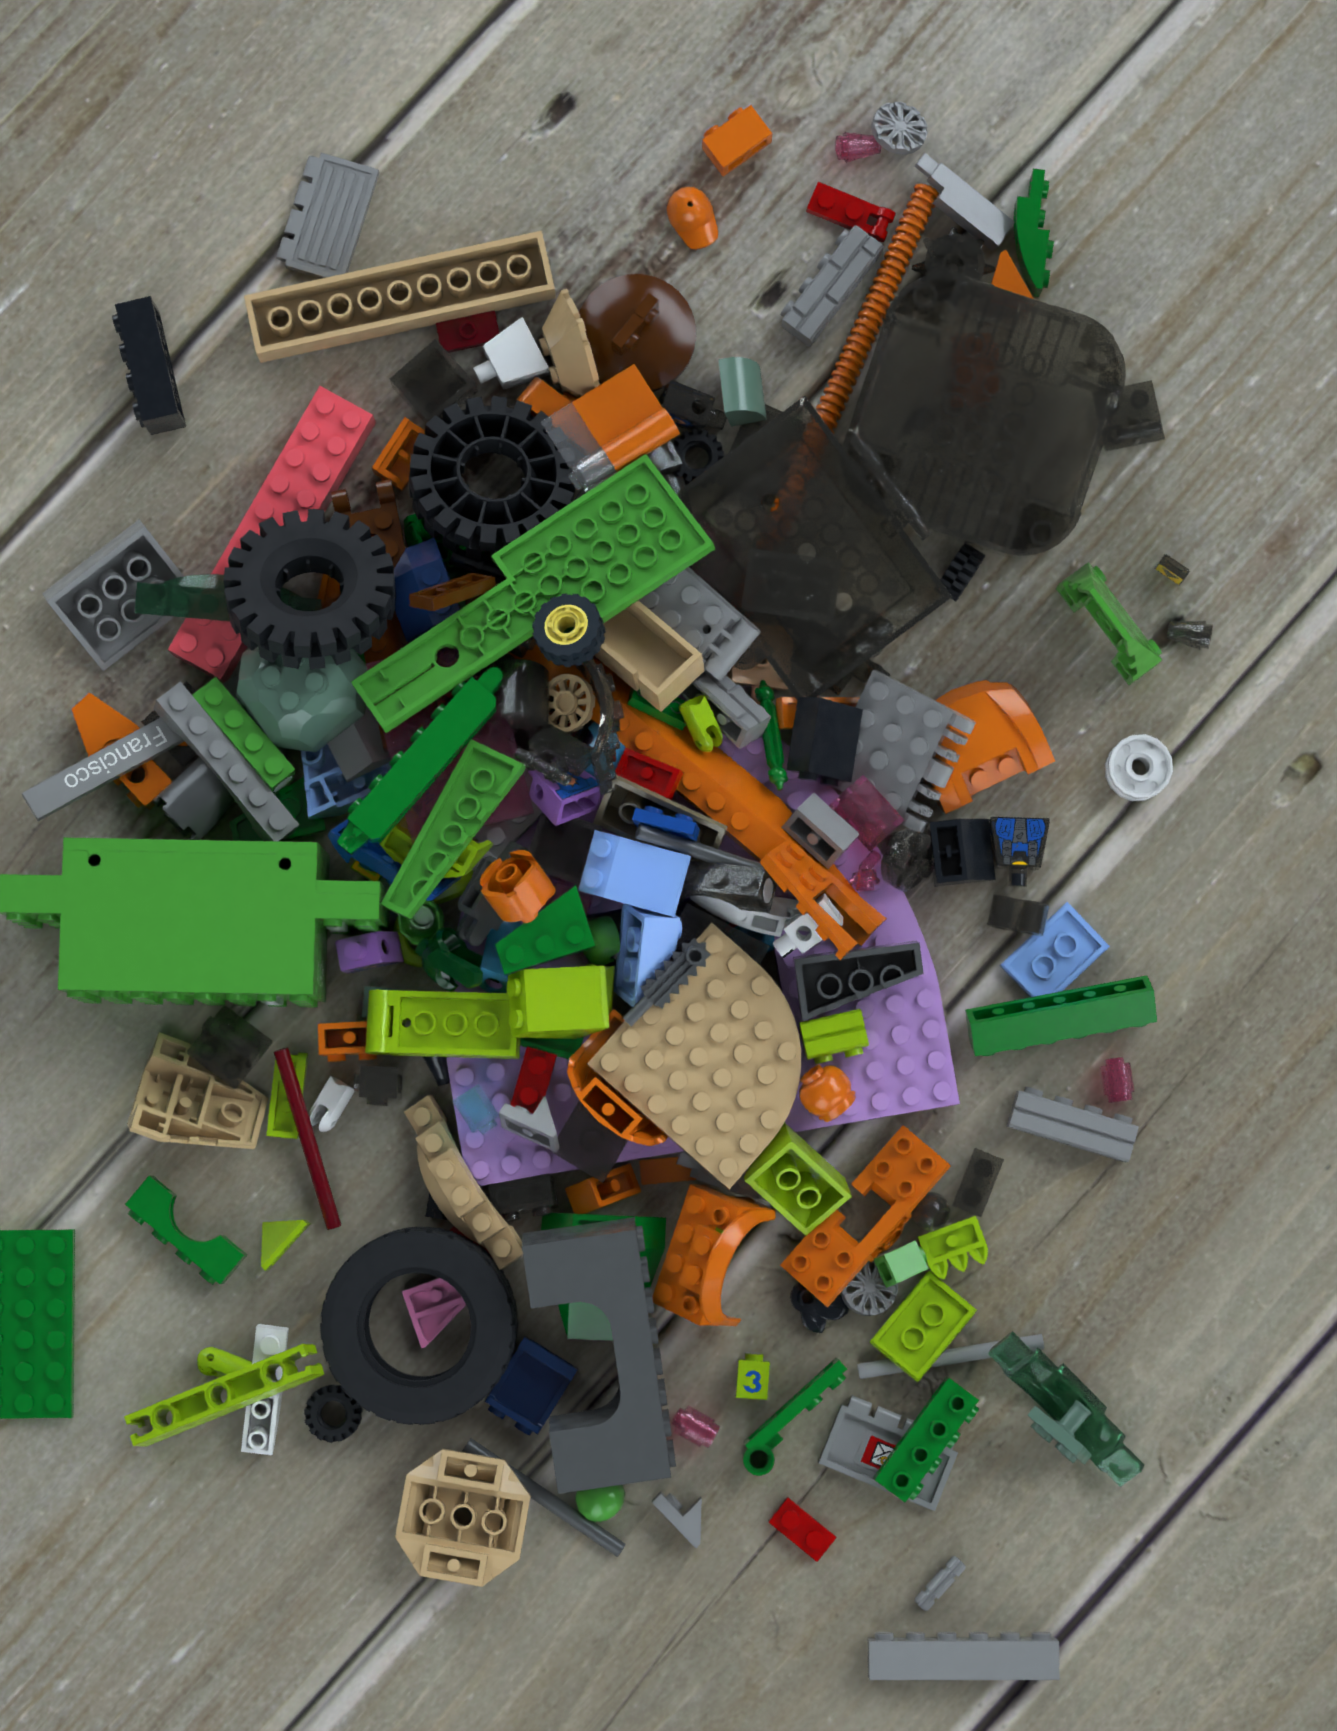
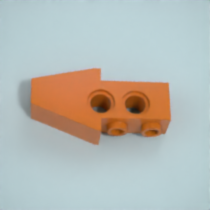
M88 693L71 709L88 757L140 729L134 722L91 693ZM153 759L113 780L118 786L122 782L130 790L126 794L127 797L138 808L144 805L149 810L155 806L152 800L172 782L170 777ZM138 768L144 769V780L140 783H132V772Z

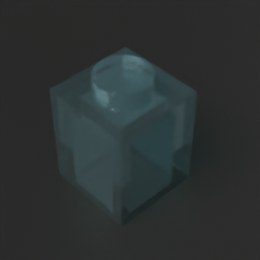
M480 1084L452 1101L472 1133L480 1131L483 1135L498 1125L495 1120L500 1117L499 1113Z

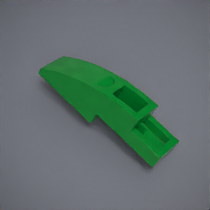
M1033 168L1030 176L1028 197L1017 196L1014 205L1013 221L1015 223L1013 228L1015 249L1021 272L1032 295L1039 297L1042 288H1048L1050 270H1046L1045 265L1046 258H1052L1054 241L1049 240L1050 230L1038 229L1044 226L1046 210L1040 208L1041 200L1047 199L1049 181L1044 180L1045 170Z

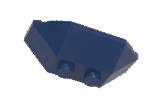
M435 538L406 548L394 569L395 611L406 641L410 643L459 611L461 606L458 602L435 611L410 607L409 594L451 579ZM444 647L439 650L437 656L450 662L459 658V651Z

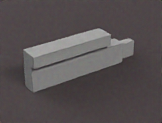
M924 153L914 167L928 177L927 182L940 192L932 204L991 251L995 250L1015 222L944 164H938Z

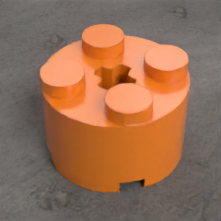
M516 850L509 853L511 855L510 858L504 861L498 858L486 868L480 878L481 892L503 921L529 923L538 916V911L555 894L556 889L529 851Z

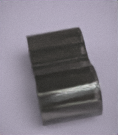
M993 895L987 926L1034 936H1043L1050 906L1030 900Z

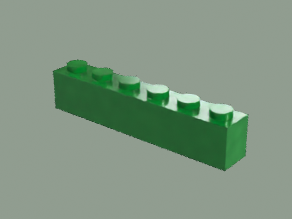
M1147 975L965 1009L969 1042L975 1056H991L996 1052L1022 1050L1028 1046L1038 1044L1050 1045L1059 1040L1081 1039L1091 1034L1113 1033L1118 1029L1144 1027L1149 1023L1157 1022L1154 989Z

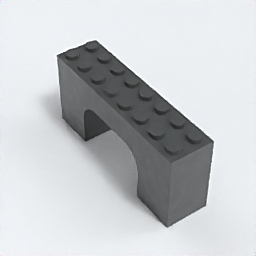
M635 1217L523 1233L522 1251L531 1308L586 1302L601 1309L611 1325L619 1378L617 1393L605 1406L594 1410L549 1416V1435L558 1494L671 1478L670 1467H676L673 1439H666V1437L672 1436L669 1410H662V1406L667 1405L664 1378L658 1379L657 1376L663 1375L660 1348H653V1344H659L656 1319L655 1317L649 1318V1313H654L651 1287L645 1288L644 1285L645 1282H650L647 1256L640 1257V1252L645 1251L642 1225L636 1226Z

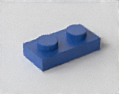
M645 806L644 810L635 808L632 818L636 827L641 823L697 842L700 829L690 816L676 813L675 817L663 815L661 809Z

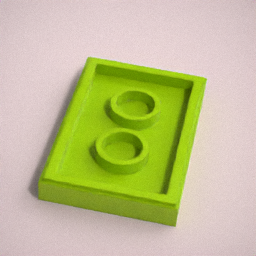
M928 1271L869 1343L918 1383L975 1315L977 1309L931 1271Z

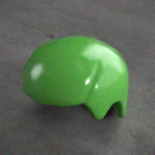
M426 900L411 920L399 914L397 916L400 933L414 945H418L424 938L431 940L437 930L444 927L443 911L439 904L433 900Z
M608 916L589 920L588 924L596 947L583 951V954L592 964L597 966L613 962L614 958L610 959V957L620 951V938L616 924Z
M623 1485L576 1491L575 1502L578 1511L587 1520L593 1522L607 1521L621 1510L624 1503L625 1490Z

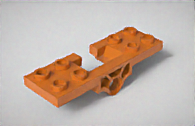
M902 1125L851 1183L864 1197L872 1190L891 1206L890 1209L860 1243L839 1226L846 1217L836 1210L805 1236L780 1266L828 1308L868 1261L872 1263L879 1254L895 1244L905 1224L912 1217L910 1213L951 1167L950 1164Z

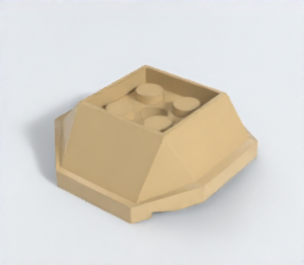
M443 1448L406 1474L395 1538L419 1576L483 1587L520 1559L531 1495L505 1459ZM465 1507L471 1511L472 1521L470 1523L461 1524L456 1520L455 1511L458 1508Z

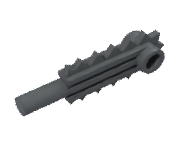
M694 937L689 943L681 942L682 952L672 951L673 961L663 960L664 970H655V979H646V984L640 986L644 996L623 1017L631 1027L653 1004L663 1009L665 1003H670V993L679 994V984L688 985L687 976H697V966L706 967L705 959L711 955L705 950L706 942L698 943Z

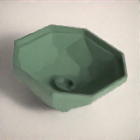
M259 647L252 651L248 649L241 657L236 698L276 747L317 752L365 715L366 704L353 687L351 681L368 671L369 668L353 648H350V661L336 666L331 655L325 656V668L310 669L308 658H302L299 669L284 667L281 654L272 663L260 657Z

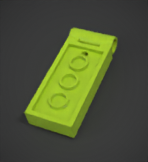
M369 990L365 1049L367 1054L519 1059L520 1038L512 1037V1030L509 1025L510 1000L507 993ZM411 1020V1025L406 1027V1022Z

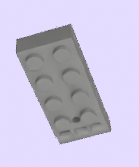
M689 567L639 599L643 605L702 653L704 668L719 680L726 676L761 633L752 622Z

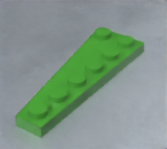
M470 739L383 898L381 905L411 920L523 774L526 766Z

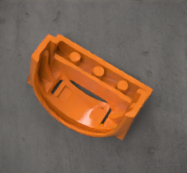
M690 1184L652 1296L653 1303L699 1326L722 1325L736 1327L741 1319L723 1314L721 1308V1291L725 1274L737 1247L746 1234L761 1222L775 1220V1209L749 1197L727 1196L705 1185ZM716 1227L723 1230V1233L715 1231Z

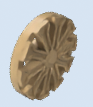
M561 674L553 678L546 685L540 702L541 713L548 726L564 733L576 732L582 729L591 720L593 707L595 708V695H593L591 685L583 678L573 674ZM568 680H570L569 688L567 686ZM578 683H580L581 687L577 690ZM557 684H559V692L556 690L555 687ZM586 693V698L580 699ZM549 696L554 697L553 702L548 701ZM584 705H586L585 711H584L582 708H580L579 706H584ZM551 709H555V711L550 715L549 711ZM576 714H578L581 717L579 721Z

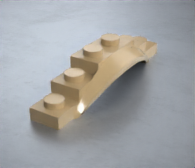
M427 1095L404 1111L418 1135L415 1138L417 1141L418 1162L426 1187L446 1218L469 1239L487 1248L499 1270L505 1269L523 1256L522 1241L513 1226L507 1224L476 1182L446 1124L448 1121L433 1095Z

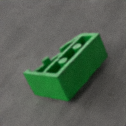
M576 885L538 912V916L533 921L523 923L495 944L505 976L596 947Z

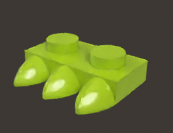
M976 1215L917 1237L920 1247L926 1254L927 1266L941 1279H945L947 1275V1259L956 1269L965 1272L968 1264L967 1252L970 1253L975 1261L982 1265L987 1260L988 1248Z

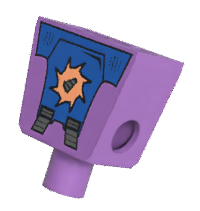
M536 760L529 767L528 773L533 777L529 792L530 798L555 826L599 809L605 784L577 765L563 760L548 766L542 760Z
M377 931L335 941L340 969L347 974L404 962L399 933L397 931ZM382 941H384L386 945V954L382 950Z

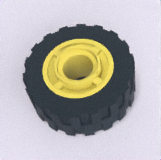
M566 593L561 594L559 597L554 596L550 598V601L544 603L539 612H536L534 616L535 621L532 624L534 630L533 637L541 653H543L548 661H553L555 665H564L565 667L582 665L583 662L590 661L596 653L598 654L601 650V645L604 644V633L606 631L600 613L594 603H590L588 598L580 597L579 594L567 595ZM575 627L571 632L564 633L567 628Z

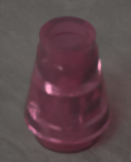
M844 132L843 135L836 136L835 139L837 159L844 160L846 163L881 153V145L873 135Z

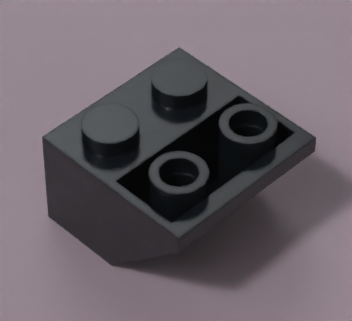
M953 819L935 821L928 824L927 830L934 887L996 880L989 819Z

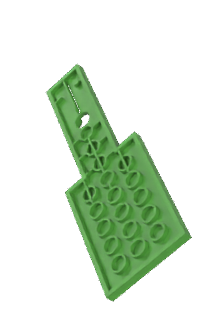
M644 454L491 555L493 562L506 580L351 681V683L384 732L387 733L454 689L458 684L463 683L531 638L534 633L532 624L535 621L534 616L536 612H539L544 603L550 601V598L554 596L559 597L561 594L566 593L567 595H573L574 593L579 594L580 597H586L590 603H594L605 623L715 550V545L649 457ZM575 627L567 628L564 633L571 632ZM444 647L459 651L458 661L450 667H442L436 663L437 653Z

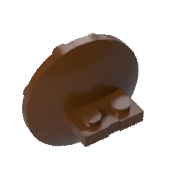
M627 274L612 278L592 291L579 311L580 318L583 319L585 324V332L591 346L600 384L635 364L652 392L666 387L670 381L674 382L684 372L693 356L696 344V324L692 310L677 289L659 278L644 274Z

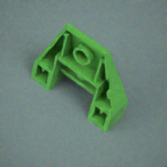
M1088 562L1060 582L1056 590L1074 613L1085 606L1119 651L1111 663L1130 686L1162 661V658L1159 656L1162 652L1154 640H1147L1104 583L1107 579L1100 568L1097 566L1092 567Z

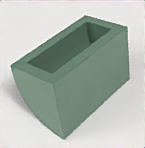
M743 357L718 359L724 413L731 427L767 420L759 364L754 360Z

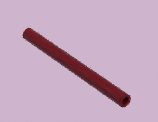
M289 1048L276 1050L273 1053L326 1229L330 1230L340 1227L341 1221Z

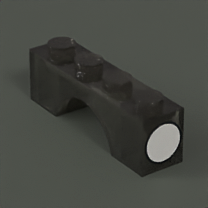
M690 861L679 904H683L684 899L690 896H707L728 902L740 910L770 913L777 884L764 868Z

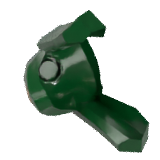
M438 929L431 940L424 938L417 945L415 952L421 956L423 969L443 989L454 992L459 987L454 979L466 988H474L482 984L483 972L480 968L483 956L468 949L465 942L459 939L456 931L453 929ZM488 978V979H490V980H492V981H494V982H496V983H500V982H499L498 980H496V979Z

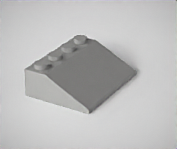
M140 519L42 593L48 604L102 671L106 670L196 601L199 596Z

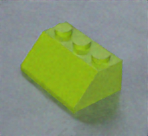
M785 1122L769 1145L750 1165L744 1176L746 1183L805 1236L852 1197L845 1177Z

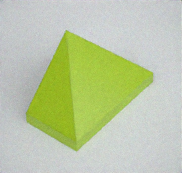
M307 1220L262 1222L261 1267L265 1271L270 1270L311 1223Z

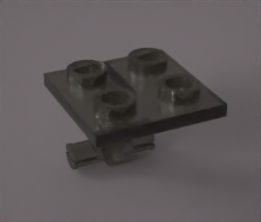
M1152 380L1092 393L1105 452L1165 439Z

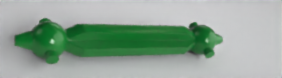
M761 680L759 688L755 689L756 698L771 716L762 734L767 765L771 769L768 771L770 782L776 786L778 791H781L783 784L788 781L787 772L782 768L784 754L776 706L772 702L775 696L773 689L767 685L765 680Z

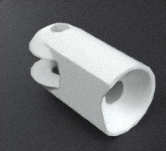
M330 1075L309 1110L308 1115L311 1125L315 1126L319 1123L320 1132H327L332 1129L354 1094L355 1089Z

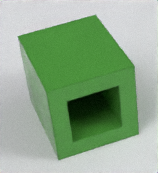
M916 1240L874 1259L886 1288L928 1269L926 1254L917 1245Z

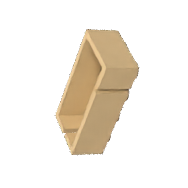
M639 600L603 623L606 631L604 633V644L601 645V650L598 654L596 653L594 656L636 692L640 689L641 696L660 712L705 671L702 653Z

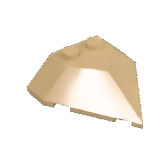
M564 289L558 295L542 327L543 338L538 340L544 357L550 355L553 366L549 367V373L553 384L559 383L563 393L567 392L580 398L600 385L599 376L585 332L584 321L580 318L579 311L572 298H570L568 290Z

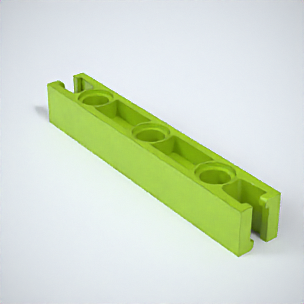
M300 1344L124 1416L126 1425H138V1428L145 1426L144 1420L150 1419L153 1427L151 1432L143 1436H138L137 1433L130 1435L132 1445L147 1447L325 1375L320 1363L306 1366L305 1371L298 1372V1368L295 1365L297 1359L317 1354L316 1346L313 1344ZM278 1366H281L283 1374L278 1381L275 1373ZM225 1388L227 1391V1399L223 1403L221 1400V1392ZM169 1411H171L172 1413V1422L170 1423V1425H168L166 1421V1416Z

